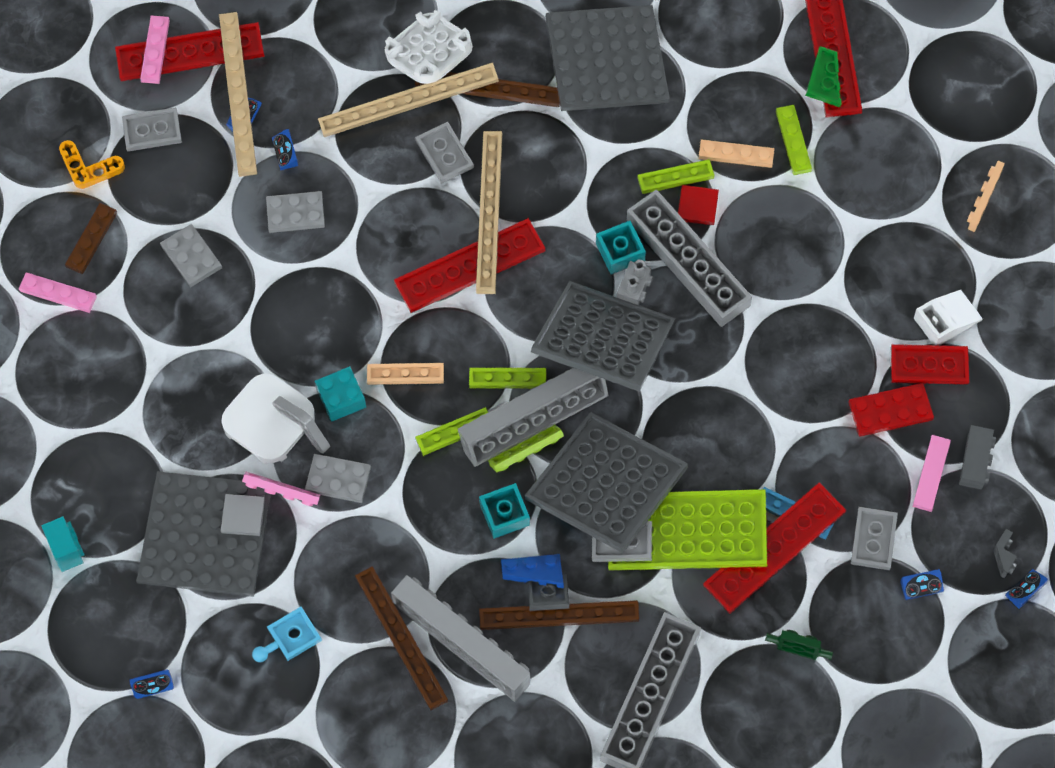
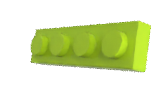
M790 105L776 108V115L793 175L812 172L795 106Z
M710 159L638 175L642 194L653 192L656 189L660 191L714 179Z
M470 368L469 388L532 389L546 382V368Z
M486 407L416 436L415 440L422 455H427L460 441L458 428L472 422L481 415L487 414Z
M553 425L489 459V465L496 472L504 471L515 462L523 461L528 455L537 453L543 447L558 442L560 438L564 437L563 432L558 426Z

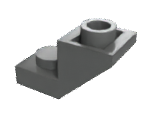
M1008 529L1004 531L994 548L995 558L1002 578H1005L1008 573L1012 574L1017 566L1014 563L1017 556L1007 551L1013 542L1010 539L1013 532Z

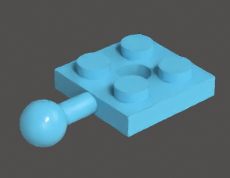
M299 607L267 626L275 641L265 647H256L252 652V657L256 662H264L269 653L280 648L287 661L321 642L322 639L303 608ZM291 630H299L300 635L297 638H291L289 636Z

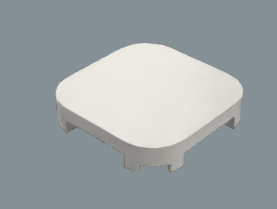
M434 10V13L426 14L419 12L415 15L417 20L394 39L389 36L385 41V54L388 62L413 80L424 84L436 82L463 61L473 48L469 31L466 28L461 30L442 18L441 12Z
M272 374L257 375L250 380L222 415V425L226 436L239 443L258 457L260 462L265 464L284 461L287 458V453L304 435L300 425L277 411L272 404L274 400L281 396L305 411L315 420V411L312 403L301 393Z

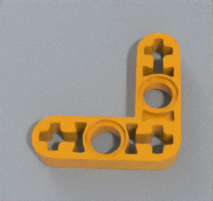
M67 140L60 144L61 156L75 186L79 189L90 187L119 175L125 169L124 161L119 156H112L85 167L74 142ZM67 147L70 148L71 153H72V156H70V157H69L68 152H67L66 149H65V148H67ZM73 161L80 162L77 168L70 167ZM117 163L119 167L115 168L113 164ZM95 170H104L101 176L94 175ZM80 172L84 179L83 182H81L78 177V173Z

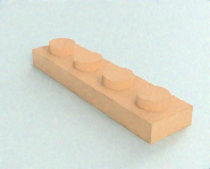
M701 140L699 159L701 160L710 159V161L772 168L774 148Z
M997 161L995 167L991 166L987 175L990 179L988 182L984 181L981 192H983L982 197H977L974 207L977 208L975 212L971 211L967 222L970 223L968 230L976 231L1005 163Z
M444 363L367 364V385L444 383Z

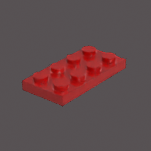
M891 344V383L969 384L968 346Z
M923 383L849 399V406L859 437L928 422L934 419Z

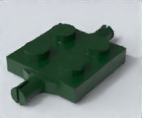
M782 630L779 636L767 633L765 641L775 643L778 646L777 649L812 660H816L819 656L830 660L832 658L833 651L822 649L820 647L821 641L814 636L807 635L805 637L798 635L793 630Z

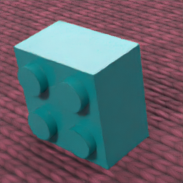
M631 220L596 234V245L610 274L627 269L630 261L635 263L637 260H643L645 262L646 251Z
M350 366L315 380L316 390L331 422L366 408L364 395Z
M516 483L479 496L480 506L493 539L530 526V517Z
M64 516L41 525L61 572L84 563L82 556L85 554L70 521L66 522Z

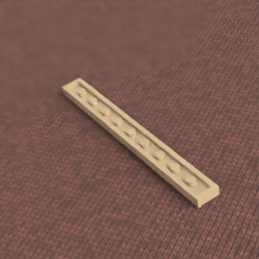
M237 12L219 14L239 177L256 175L257 166Z
M493 63L433 83L424 84L318 118L323 136L327 137L496 83L499 80Z
M502 131L483 132L476 280L477 294H496Z

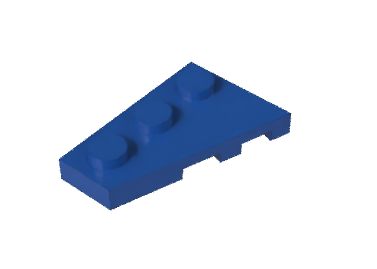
M560 554L501 559L504 580L524 583L535 581L539 582V585L546 586L548 583L555 584L558 588H564Z

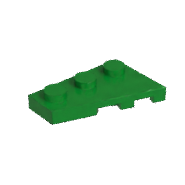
M819 47L805 96L840 107L839 67L836 51Z

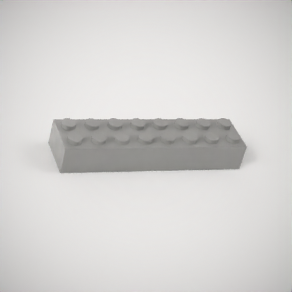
M657 189L627 210V221L631 220L638 234L720 327H723L751 306L752 296Z
M575 368L566 370L559 376L549 379L542 385L532 388L525 394L515 397L508 403L498 406L491 412L481 415L472 422L458 428L463 450L473 466L476 467L608 397L606 381L603 378Z
M406 575L391 592L395 607L516 702L530 685L529 668L521 662L518 664L513 660V655L507 650L503 652L498 648L499 645L492 638L487 639L482 635L483 632L477 626L472 627L467 623L468 620L460 613L458 615L455 614L448 603L445 601L440 602L436 599L437 595L430 589L426 591L421 587L422 584L414 577L411 579Z
M664 612L601 752V762L615 768H642L698 641L701 627Z

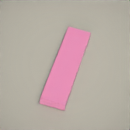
M935 435L931 436L912 507L932 512L951 440Z

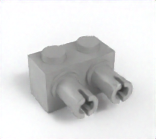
M637 260L635 263L629 262L617 291V298L636 305L644 302L647 294L645 289L647 286L650 287L653 276H651V268L646 267L643 260Z

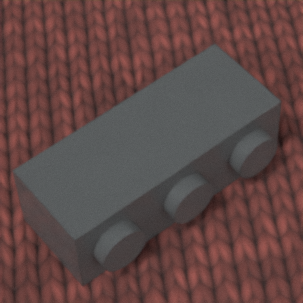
M974 425L970 426L959 485L982 490L984 483L988 484L990 473L987 472V467L991 466L993 459L990 450L991 448L994 449L996 437H993V429Z

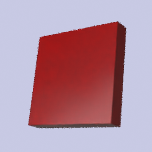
M682 185L678 214L685 222L714 225L719 189Z

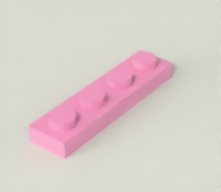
M151 16L140 78L141 83L160 84L170 22L169 17Z
M27 272L19 287L20 292L90 313L97 298L95 293Z
M247 471L242 482L246 483L247 487L254 489L261 487L264 488L266 493L275 495L277 492L283 494V498L288 500L296 498L302 500L301 503L308 506L317 505L320 494Z

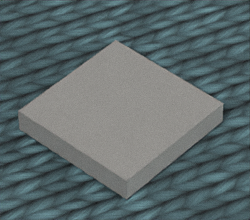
M225 494L221 533L260 536L265 497Z

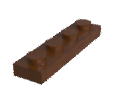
M99 203L65 263L66 268L81 274L84 273L117 215L116 209Z

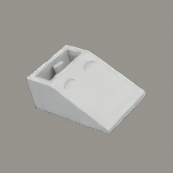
M961 290L927 302L916 309L914 316L915 321L935 346H940L983 320Z

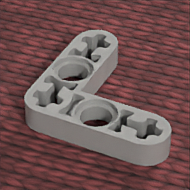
M281 396L272 402L277 411L300 425L312 445L320 453L323 454L330 448L328 441L309 414Z

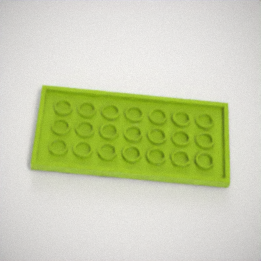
M766 489L669 492L648 520L652 521V561L608 562L609 570L767 567Z

